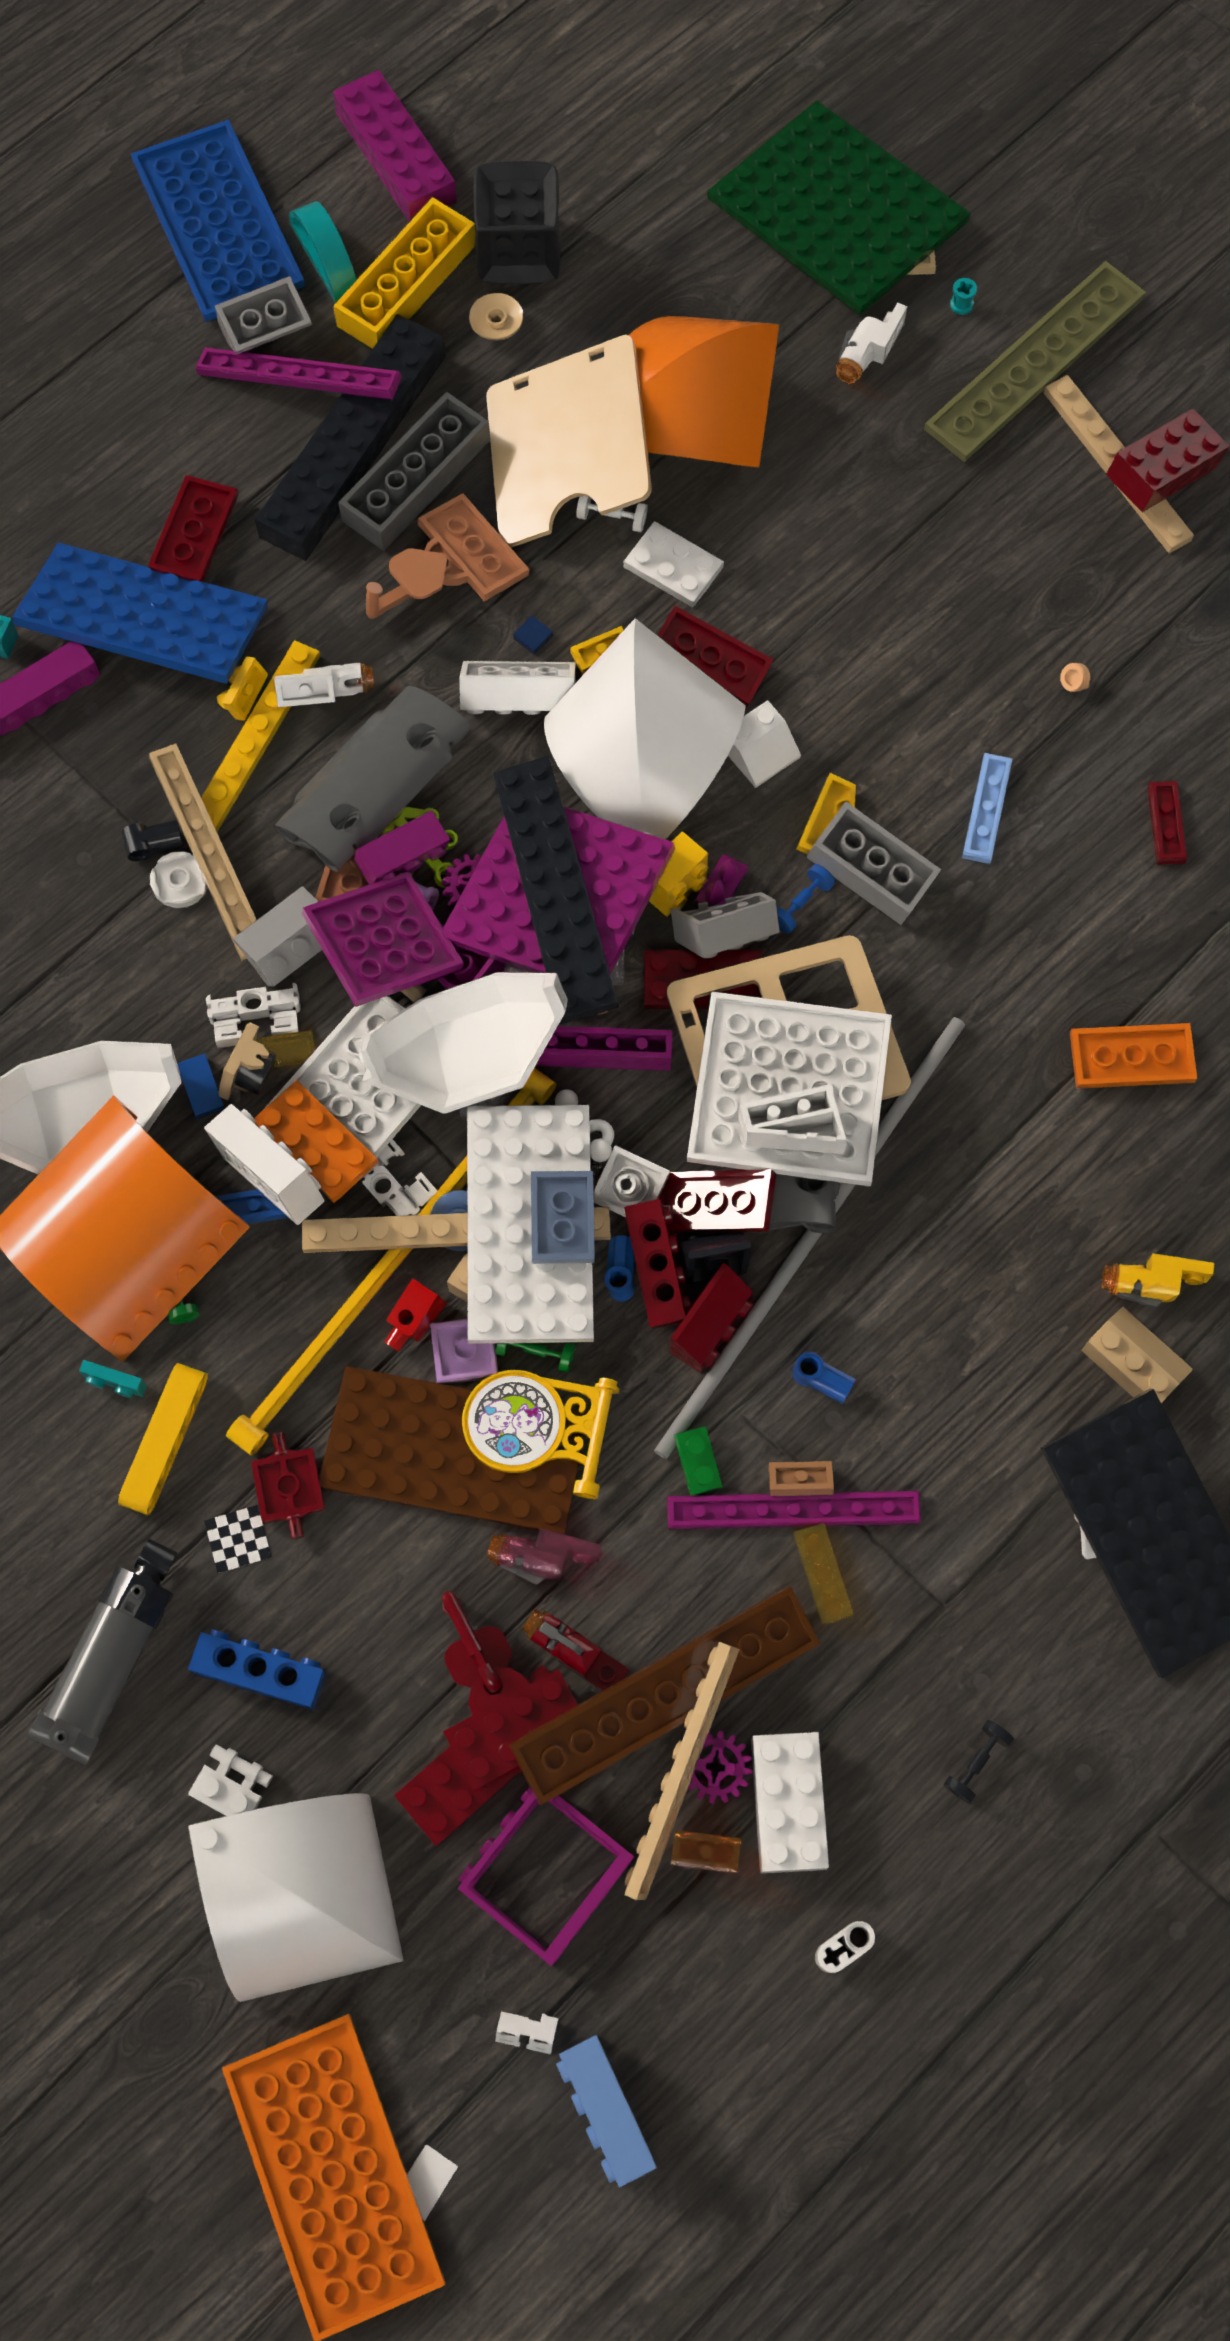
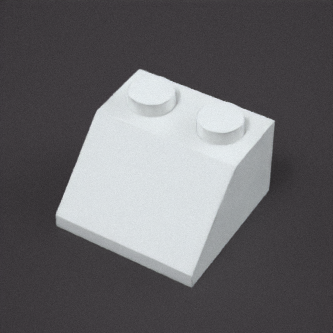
M768 700L743 717L739 733L728 754L730 759L755 788L801 758L799 749L786 721Z

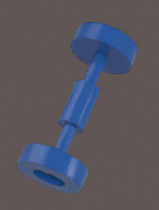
M814 864L807 871L808 877L813 883L808 888H803L791 902L792 906L787 911L776 907L779 930L790 934L796 928V922L791 915L796 909L800 910L813 896L812 892L816 887L829 891L835 885L834 877L821 865Z

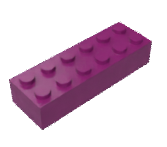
M379 70L333 91L337 116L409 222L432 197L448 207L457 203L455 180Z

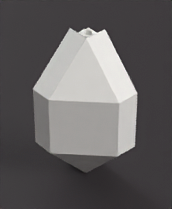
M497 972L419 999L354 1042L360 1061L366 1069L362 1082L443 1114L523 1088L566 1012L568 999L557 973Z
M99 1041L19 1064L0 1077V1159L39 1175L113 1095L138 1116L136 1121L148 1132L181 1084L180 1070L171 1044Z

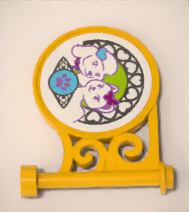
M506 1370L495 1373L481 1381L470 1393L465 1403L462 1415L465 1440L472 1453L482 1463L492 1469L506 1473L530 1471L545 1462L555 1459H569L579 1462L585 1468L582 1480L575 1481L573 1494L582 1498L598 1499L600 1485L594 1482L612 1394L619 1393L618 1382L609 1378H600L599 1383H596L595 1387L544 1378L523 1370ZM555 1389L587 1396L591 1401V1409L583 1416H575L571 1412V1408L573 1405L578 1404L580 1406L579 1413H584L586 1410L585 1401L580 1397H571L563 1406L562 1400ZM566 1419H567L570 1423H572V1424H574V1425L569 1426V1427L565 1430V1427H566ZM582 1433L590 1439L587 1456L579 1453L584 1446L581 1437L577 1436L574 1438L577 1445L569 1444L568 1437L571 1434ZM562 1442V1445L565 1448V1450L557 1451Z

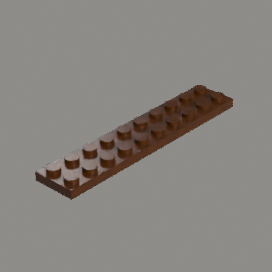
M787 1586L510 1743L509 1747L538 1804L542 1805L683 1724L688 1712L695 1708L698 1697H696L697 1687L700 1681L707 1676L710 1668L708 1666L709 1655L712 1649L718 1646L719 1642L740 1649L721 1701L818 1646L820 1642L792 1587Z

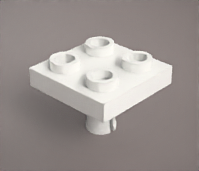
M614 1146L593 1191L594 1203L602 1207H609V1210L626 1217L624 1207L659 1198L671 1171L618 1146Z

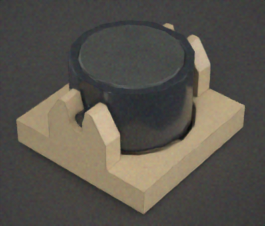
M250 1022L249 1024L247 1023L223 1069L218 1091L219 1097L229 1100L234 1088L257 1095L263 1089L277 1054L266 1050L263 1044L256 1042L259 1026Z

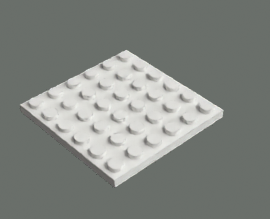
M711 992L687 1162L743 1170L772 1169L776 1174L871 1186L892 1015ZM831 1084L847 1140L844 1154L750 1147L745 1145L738 1119L739 1105L741 1103Z

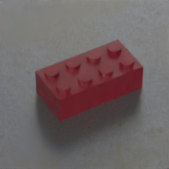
M1191 409L1117 452L1106 475L1143 513L1215 470L1230 446L1194 409Z

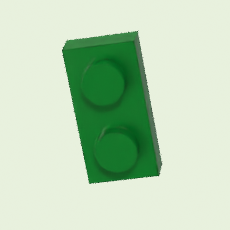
M706 1426L674 1434L690 1496L721 1488L722 1484Z

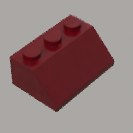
M725 1263L720 1266L670 1340V1354L699 1373L702 1372L705 1366L711 1368L720 1354L716 1350L722 1341L725 1343L730 1341L737 1329L733 1325L739 1317L744 1319L754 1305L751 1302L753 1291Z

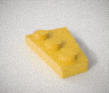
M829 773L796 850L808 855L813 845L843 804L848 802L855 807L856 784Z

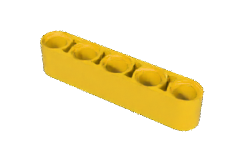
M180 1363L174 1366L122 1486L118 1505L145 1515L152 1513L203 1394L208 1373Z

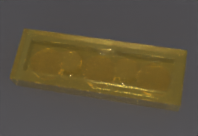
M822 1523L795 1531L793 1536L822 1626L853 1617L851 1604L825 1524Z

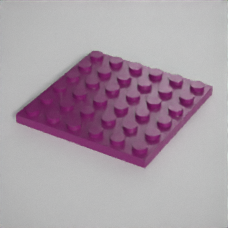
M564 807L611 975L676 848L674 842ZM504 816L444 925L443 932L445 938L449 939L454 946L531 973H546Z

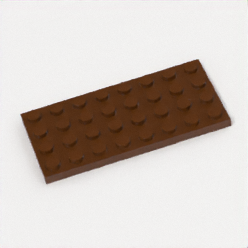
M345 1366L319 1482L323 1490L565 1536L579 1462L569 1459H555L545 1462L533 1470L521 1473H506L492 1469L482 1463L472 1453L463 1432V1410L473 1390ZM571 1409L575 1416H583L588 1413L587 1411L579 1413V1410ZM566 1419V1427H565V1430H566L569 1426L574 1425V1424L570 1423L567 1419ZM573 1433L568 1437V1442L575 1446L577 1443H575L574 1438L577 1436L581 1437L584 1442L585 1435ZM562 1442L557 1451L565 1450V1448L562 1445Z

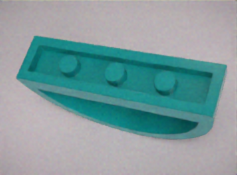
M314 201L290 212V226L336 303L356 282V276L346 248L332 219L319 202Z

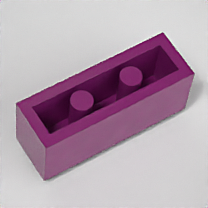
M431 810L358 848L353 860L370 885L385 879H392L403 872L409 871V873H412L422 865V862L429 858L431 861L439 859L446 853L445 850L450 838Z

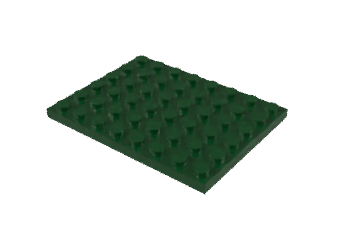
M817 100L707 190V199L859 314H862L934 250L969 222L971 215L969 211Z

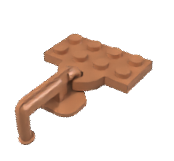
M462 493L418 518L419 527L431 541L427 543L425 550L408 548L391 558L389 571L400 586L379 597L383 592L380 584L369 582L366 585V615L373 619L411 597L425 599L440 591L443 585L458 586L467 582L481 599L486 601L528 577L529 568Z

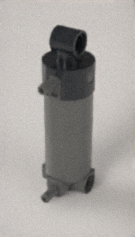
M148 1539L134 1565L135 1570L131 1572L116 1566L110 1582L98 1600L99 1604L46 1705L35 1718L27 1734L28 1738L52 1750L60 1751L59 1753L85 1766L87 1765L100 1740L98 1737L154 1629H157L166 1606L174 1596L172 1592L161 1587L160 1582L164 1581L178 1552Z

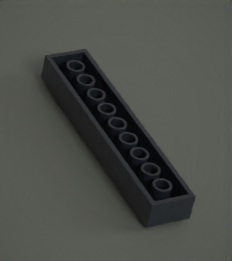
M398 314L395 316L361 365V367L400 372L402 378L393 399L341 394L255 518L260 539L304 561L308 560L340 513L338 502L368 472L445 359L444 336Z

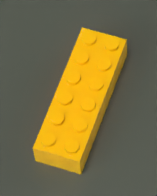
M432 197L333 306L337 327L373 349L395 316L398 314L409 320L475 247V223Z

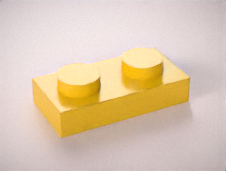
M622 626L570 647L571 655L582 675L586 673L624 631Z

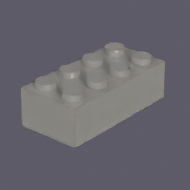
M848 802L843 804L806 857L813 863L827 869L834 878L900 925H902L941 871L939 867Z

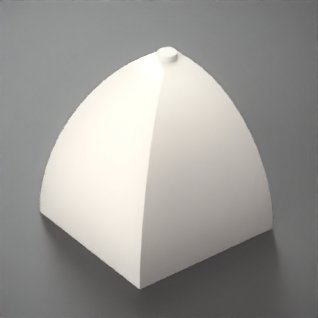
M635 618L545 716L544 729L548 746L562 774L581 800L598 818L666 839L696 805L723 765L739 733L745 713V705Z
M362 1793L342 1794L295 1801L188 1826L200 1890L214 1946L228 1986L239 2002L404 1961L370 1795Z

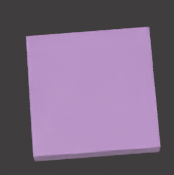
M468 1319L430 1324L437 1383L447 1385L484 1380L498 1373L495 1343L468 1344Z

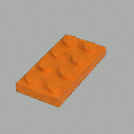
M1190 1023L1077 1028L1070 1031L1076 1089L1195 1083L1198 1079Z
M298 1080L254 1118L256 1121L255 1125L258 1128L262 1125L265 1126L275 1139L273 1141L277 1144L282 1141L293 1153L292 1157L295 1160L301 1158L312 1170L310 1174L322 1187L320 1190L333 1203L340 1199L379 1163L378 1159Z

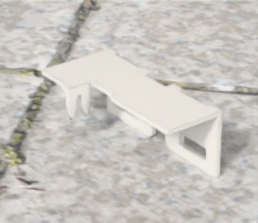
M501 2011L495 2041L519 2047L521 2043L519 2042L520 2035L530 2037L527 2049L551 2054L558 2018L542 2014L541 2021L538 2022L529 2020L528 2017ZM502 2032L513 2034L515 2036L503 2034ZM534 2040H539V2041L547 2042V2044L541 2043V2042H537V2041H534Z

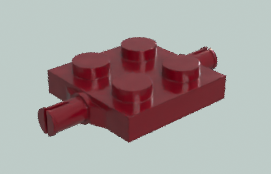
M280 1432L278 1433L280 1445L278 1435L276 1433L271 1435L275 1453L267 1458L251 1461L262 1523L288 1522L291 1539L294 1540L297 1539L296 1528L298 1537H304L301 1523L302 1518L308 1514L326 1510L313 1448L299 1451L287 1450L285 1433Z

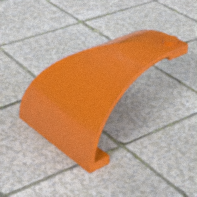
M666 316L653 319L632 331L628 336L634 340L636 345L648 453L759 468L780 324Z

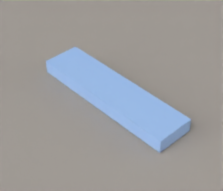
M984 753L962 855L963 859L987 864L991 863L1012 758Z

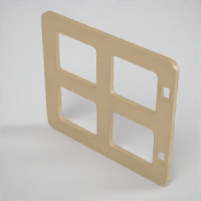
M844 936L672 982L667 988V998L696 1086H698L705 1035L693 1001L696 998L711 995V992H722L748 984H756L759 987L762 998L787 1001L779 980L780 976L841 961L844 964L858 1003L856 1007L850 1009L887 1014L860 940L854 936ZM691 1013L695 1025L686 1028L681 1014ZM891 1025L882 1100L905 1094L911 1084L909 1073Z

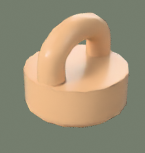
M1070 663L1064 667L1061 673V683L1066 690L1078 692L1089 687L1090 672L1085 665Z

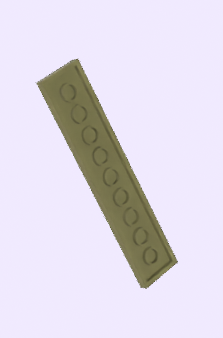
M1105 261L925 423L924 430L965 463L1044 391L1047 385L1056 380L1144 299L1146 292Z

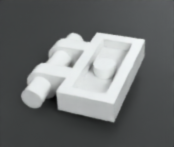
M215 1745L210 1756L220 1761L217 1770L215 1771L204 1765L188 1795L225 1816L256 1810L262 1797L251 1790L256 1782L267 1787L273 1776L263 1771V1766L256 1762L251 1764L238 1757V1752L228 1748L226 1750L219 1745ZM231 1768L245 1775L241 1785L226 1777Z

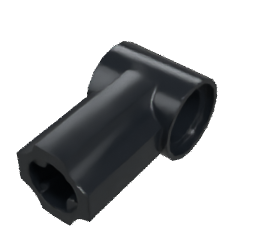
M177 820L148 827L144 824H132L122 830L127 859L132 862L147 860L152 857L154 852L183 846Z

